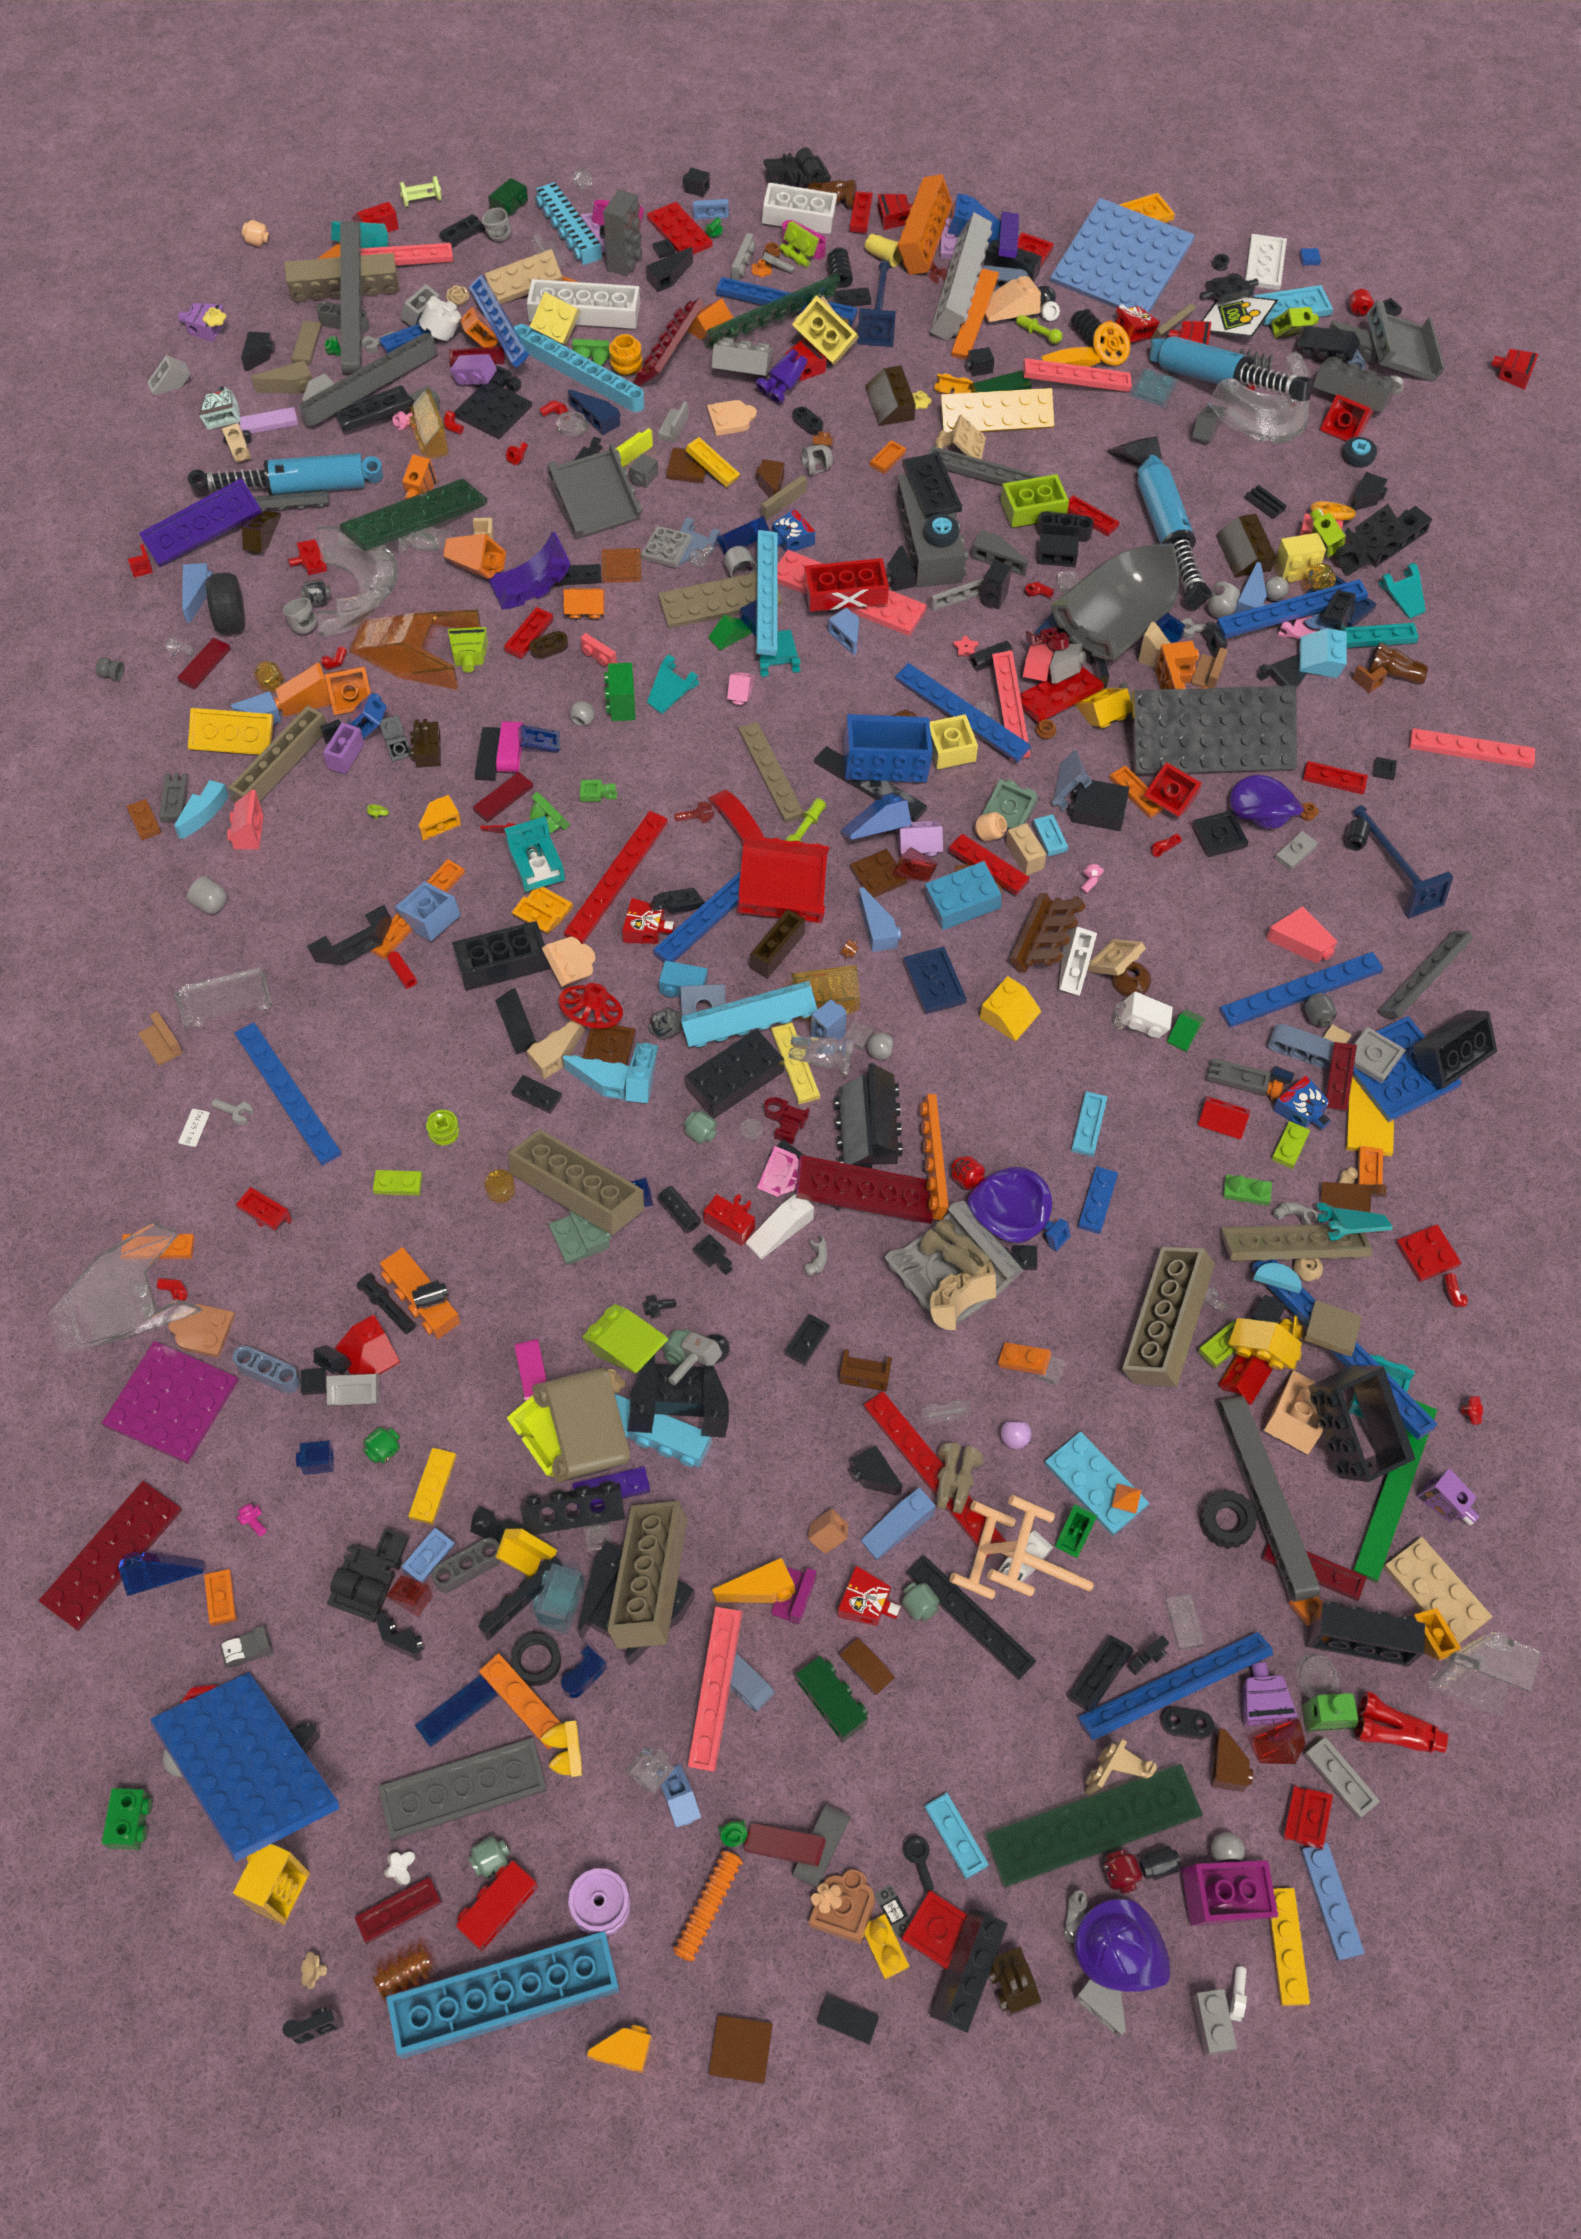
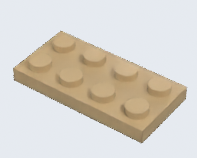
M552 249L485 273L487 281L500 304L528 295L532 279L563 281Z
M1423 1537L1383 1567L1421 1612L1438 1608L1459 1644L1493 1617Z

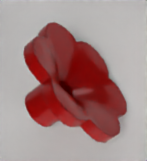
M1471 1396L1469 1398V1406L1461 1407V1414L1469 1415L1472 1425L1482 1423L1483 1406L1479 1396Z

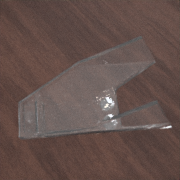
M152 1221L93 1261L48 1312L60 1354L125 1340L202 1311L201 1307L178 1299L173 1300L157 1310L147 1271L178 1236L176 1230Z

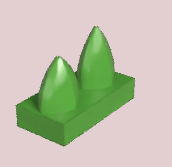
M573 339V351L585 358L592 357L596 364L602 366L606 359L610 358L609 341Z
M536 792L532 796L535 803L530 810V820L547 815L546 820L549 833L554 832L559 827L566 830L571 825L540 793Z
M1226 1174L1223 1198L1269 1206L1272 1182L1245 1178L1242 1175L1233 1176Z

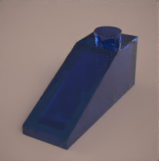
M133 1552L125 1555L120 1560L118 1569L126 1594L130 1596L204 1573L205 1563L204 1560L148 1552L142 1554Z

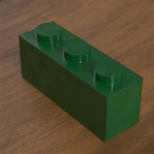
M1023 370L972 383L971 393L1030 390L1032 384L1028 378H1024Z
M819 1656L795 1674V1681L843 1743L867 1725L868 1711L860 1701L856 1703L852 1698V1690L844 1680L842 1682L839 1681L835 1675L837 1671L829 1660L824 1661Z

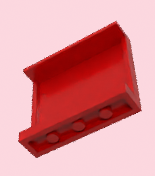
M745 835L742 847L737 913L781 918L788 909L804 918L805 922L822 923L825 914L824 893L829 846H824L820 843L808 844L797 840L786 841L779 838L770 839L758 835Z

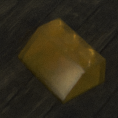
M425 389L410 408L411 416H409L411 428L415 427L413 432L416 441H420L418 442L420 453H424L426 458L434 459L449 454L444 425L430 389Z
M857 965L791 973V985L810 980L817 1009L832 999L836 1004L842 1005L847 1014L860 1010ZM798 1016V1017H795V1019H798V1018H801V1019H809V1018H811L812 1016H809V1017H806V1018H802L801 1016Z

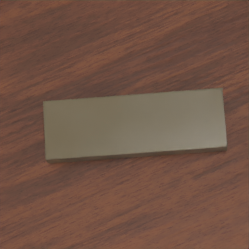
M1190 303L1159 327L1152 335L1150 341L1157 338L1162 339L1169 333L1170 329H1175L1188 319L1196 307Z
M303 321L291 358L292 363L305 361L306 365H311L322 330L321 322Z
M803 475L798 477L761 504V518L767 521L807 492V478Z

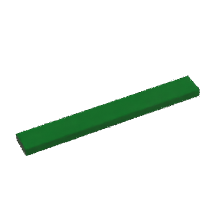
M1415 1400L1434 1420L1438 1409ZM1405 1428L1416 1460L1386 1475L1353 1571L1366 1576L1368 1580L1375 1583L1379 1580L1429 1433L1417 1440Z

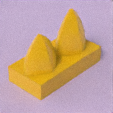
M577 1720L565 1722V1724L557 1725L548 1730L541 1737L543 1743L555 1748H568V1751L558 1754L551 1761L549 1767L561 1775H571V1777L583 1775Z
M884 1914L868 1922L864 1937L884 1980L908 1969L910 1966L886 1915Z

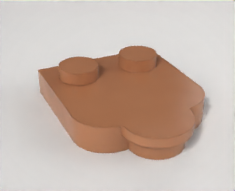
M195 1304L188 1307L185 1313L174 1314L168 1322V1327L176 1335V1343L182 1350L220 1358L236 1315L232 1311Z
M849 1870L842 1877L834 1875L824 1881L829 1889L833 1885L840 1887L841 1895L839 1897L842 1900L841 1906L834 1909L830 1905L831 1909L828 1913H821L819 1906H814L808 1924L811 1928L861 1944L875 1906V1896L873 1890L867 1885L865 1875L859 1870Z

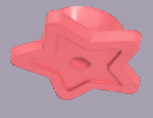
M965 635L961 641H954L953 645L958 648L959 656H970V654L975 653L974 648L979 645V642L971 641Z

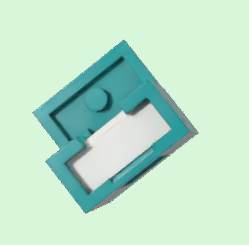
M545 816L504 828L508 854L525 892L566 880L563 864L550 838L548 822Z

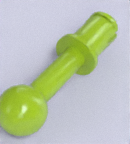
M1019 315L1016 319L1018 326L1027 329L1029 333L1036 331L1048 337L1052 344H1058L1062 340V332L1059 329H1047L1039 325L1038 320L1035 318L1031 319L1025 315Z
M819 798L814 800L809 810L803 813L805 819L797 831L787 836L786 841H801L812 823L817 824L818 817L826 808V803Z

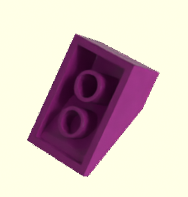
M1268 1860L1194 1864L1181 1869L1190 1926L1218 1925L1278 1917Z

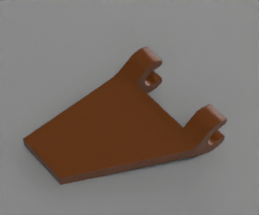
M1322 1182L1321 1202L1335 1208L1371 1213L1372 1195L1386 1197V1185L1383 1184L1365 1185Z

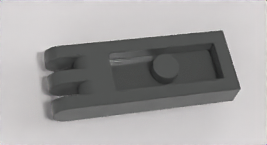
M170 773L165 774L160 810L161 822H176L185 807L188 785L187 773H182L181 780L179 773H174L173 780Z
M1216 1058L1211 1059V1066L1207 1075L1208 1081L1266 1095L1271 1076L1270 1072Z

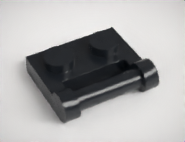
M322 2007L311 2012V2017L303 2021H286L282 2031L287 2038L292 2039L295 2043L304 2044L340 2029L344 2025L341 2015L333 2009L328 2010L327 2007Z

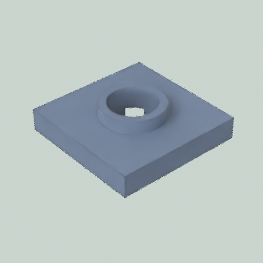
M725 984L681 986L682 1016L697 1012L696 1004L703 999L708 1000L712 1007L726 1004Z

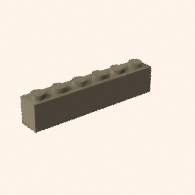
M307 705L228 787L233 803L251 790H256L260 802L322 737L320 726L326 724L324 714Z

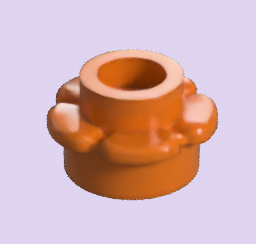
M1276 1079L1274 1082H1269L1267 1095L1271 1096V1100L1282 1096L1284 1083Z

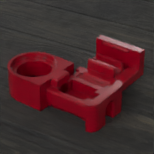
M1057 627L1041 630V635L1039 633L1034 635L1029 631H1025L1026 641L1032 646L1048 642V646L1053 650H1063L1069 647V636L1065 632L1058 634Z
M778 1097L766 1099L764 1102V1115L781 1124L780 1128H776L774 1139L780 1141L784 1139L793 1145L799 1128L803 1129L805 1127L810 1109L807 1107L806 1110L792 1107L788 1105L787 1100ZM770 1105H777L780 1110L773 1112L768 1107Z

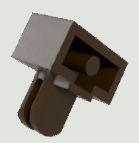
M416 719L413 723V731H410L411 744H414V747L410 748L411 760H415L416 768L441 766V733L438 721L428 722V719H423V722H420L419 719Z
M1021 1946L997 1955L988 1978L990 1983H996L999 1995H996L1001 2011H1006L1008 2017L1039 2006L1042 2000Z

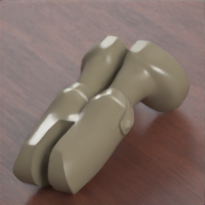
M947 1219L939 1221L935 1226V1231L930 1229L922 1239L920 1250L923 1254L930 1256L939 1250L946 1261L951 1262L972 1276L979 1271L978 1266L983 1267L990 1261L986 1253L975 1245L971 1238L955 1232L956 1227L954 1223Z
M945 1443L938 1450V1457L945 1462V1467L937 1476L939 1480L937 1508L945 1510L949 1499L953 1498V1512L961 1514L970 1488L974 1485L971 1471L982 1466L984 1457L977 1449L966 1446L963 1450L961 1469L956 1474V1464L959 1459L961 1446L958 1443Z

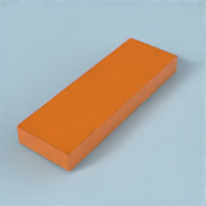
M1126 765L1110 774L1109 779L1114 784L1130 787L1128 798L1149 819L1164 810L1143 797L1148 787Z

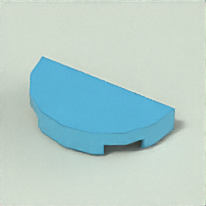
M1264 1264L1258 1268L1253 1279L1295 1293H1300L1302 1289L1301 1280L1291 1268L1283 1264Z

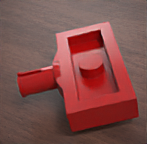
M316 539L296 543L299 557L288 558L290 567L301 564L306 569L308 575L327 571V565Z

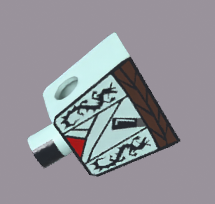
M221 386L217 388V392L205 395L199 416L207 430L241 422L238 402L230 389Z

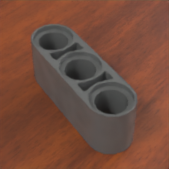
M325 301L318 303L316 309L322 326L341 330V304ZM361 309L362 334L369 330L368 317L364 309Z
M493 1538L483 1539L438 1564L433 1569L431 1575L437 1590L442 1593L451 1592L500 1563V1560L496 1558L499 1543ZM488 1549L496 1550L493 1556L486 1557L483 1555ZM467 1561L473 1562V1566L470 1569H461L463 1563ZM444 1574L451 1575L447 1582L442 1583L438 1581Z
M826 1804L811 1834L824 1837L826 1840L819 1867L797 1863L793 1873L794 1877L815 1888L819 1886L851 1816Z

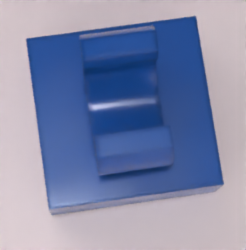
M1061 1218L1055 1224L1048 1220L1043 1228L1046 1230L1044 1235L1047 1237L1049 1247L1056 1252L1071 1237L1068 1222Z

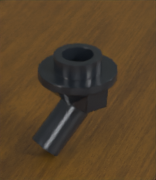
M656 1295L646 1296L647 1301L643 1302L646 1315H651L652 1319L661 1316L660 1309H671L677 1305L675 1299L657 1300Z

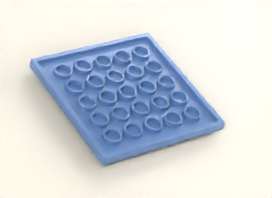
M1099 198L1051 275L1050 282L1114 308H1118L1122 304L1127 308L1139 306L1150 313L1193 243L1195 235Z

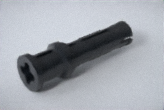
M372 1273L366 1274L359 1280L356 1288L359 1291H363L370 1298L371 1304L378 1305L404 1334L407 1335L414 1330L416 1323L388 1296V1289L382 1287L375 1280V1276Z

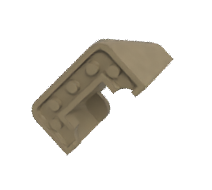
M594 1369L532 1386L534 1401L542 1408L550 1407L562 1455L554 1459L552 1471L557 1483L603 1473L628 1463L630 1451L611 1379L605 1369Z

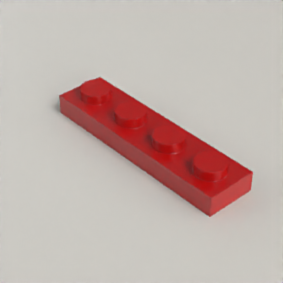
M961 834L949 846L950 853L970 866L984 861L994 881L1016 896L1029 883V876L964 834Z

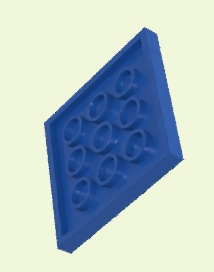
M1409 1016L1376 1031L1406 1050L1382 1084L1355 1067L1353 1071L1355 1081L1388 1123L1459 1088L1462 1084L1461 1080L1457 1079L1446 1088H1439L1417 1066L1413 1045L1424 1039L1425 1036Z

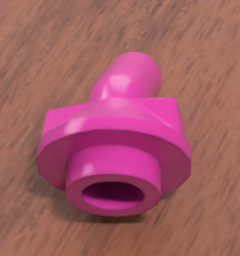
M249 1503L238 1509L239 1514L236 1516V1519L241 1525L248 1523L258 1536H263L266 1533L267 1529L256 1518L262 1514L259 1505L253 1506L252 1503Z

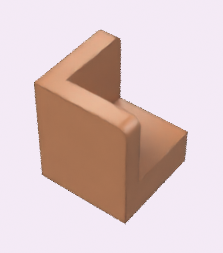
M831 1508L810 1523L808 1539L826 1554L847 1540L849 1523Z

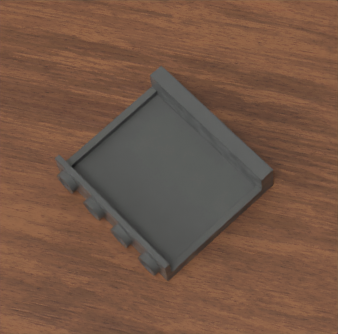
M1377 300L1368 311L1367 317L1379 364L1429 381H1435L1443 373L1445 366L1432 318L1429 317L1423 325H1419L1386 314L1384 302Z
M613 443L610 444L609 450L558 466L555 461L548 463V476L575 540L640 519L642 506L635 499L634 487L628 482L627 470L625 467H622L620 453L618 450H615Z

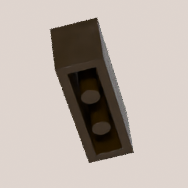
M787 909L750 953V968L769 978L805 935V919Z

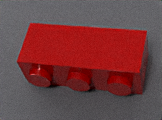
M514 1861L509 1865L502 1866L495 1875L497 1879L490 1887L488 1885L483 1887L476 1896L477 1902L471 1908L466 1907L457 1918L456 1928L481 1952L486 1949L538 1889L537 1883Z

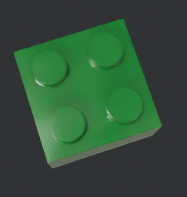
M632 662L609 663L608 672H604L605 685L609 684V686H605V699L610 700L606 701L607 714H611V721L636 720Z

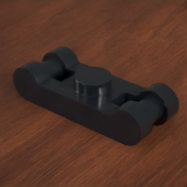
M472 214L443 229L439 234V238L446 243H451V248H454L458 242L477 232L482 233L486 229L482 221H479V218Z

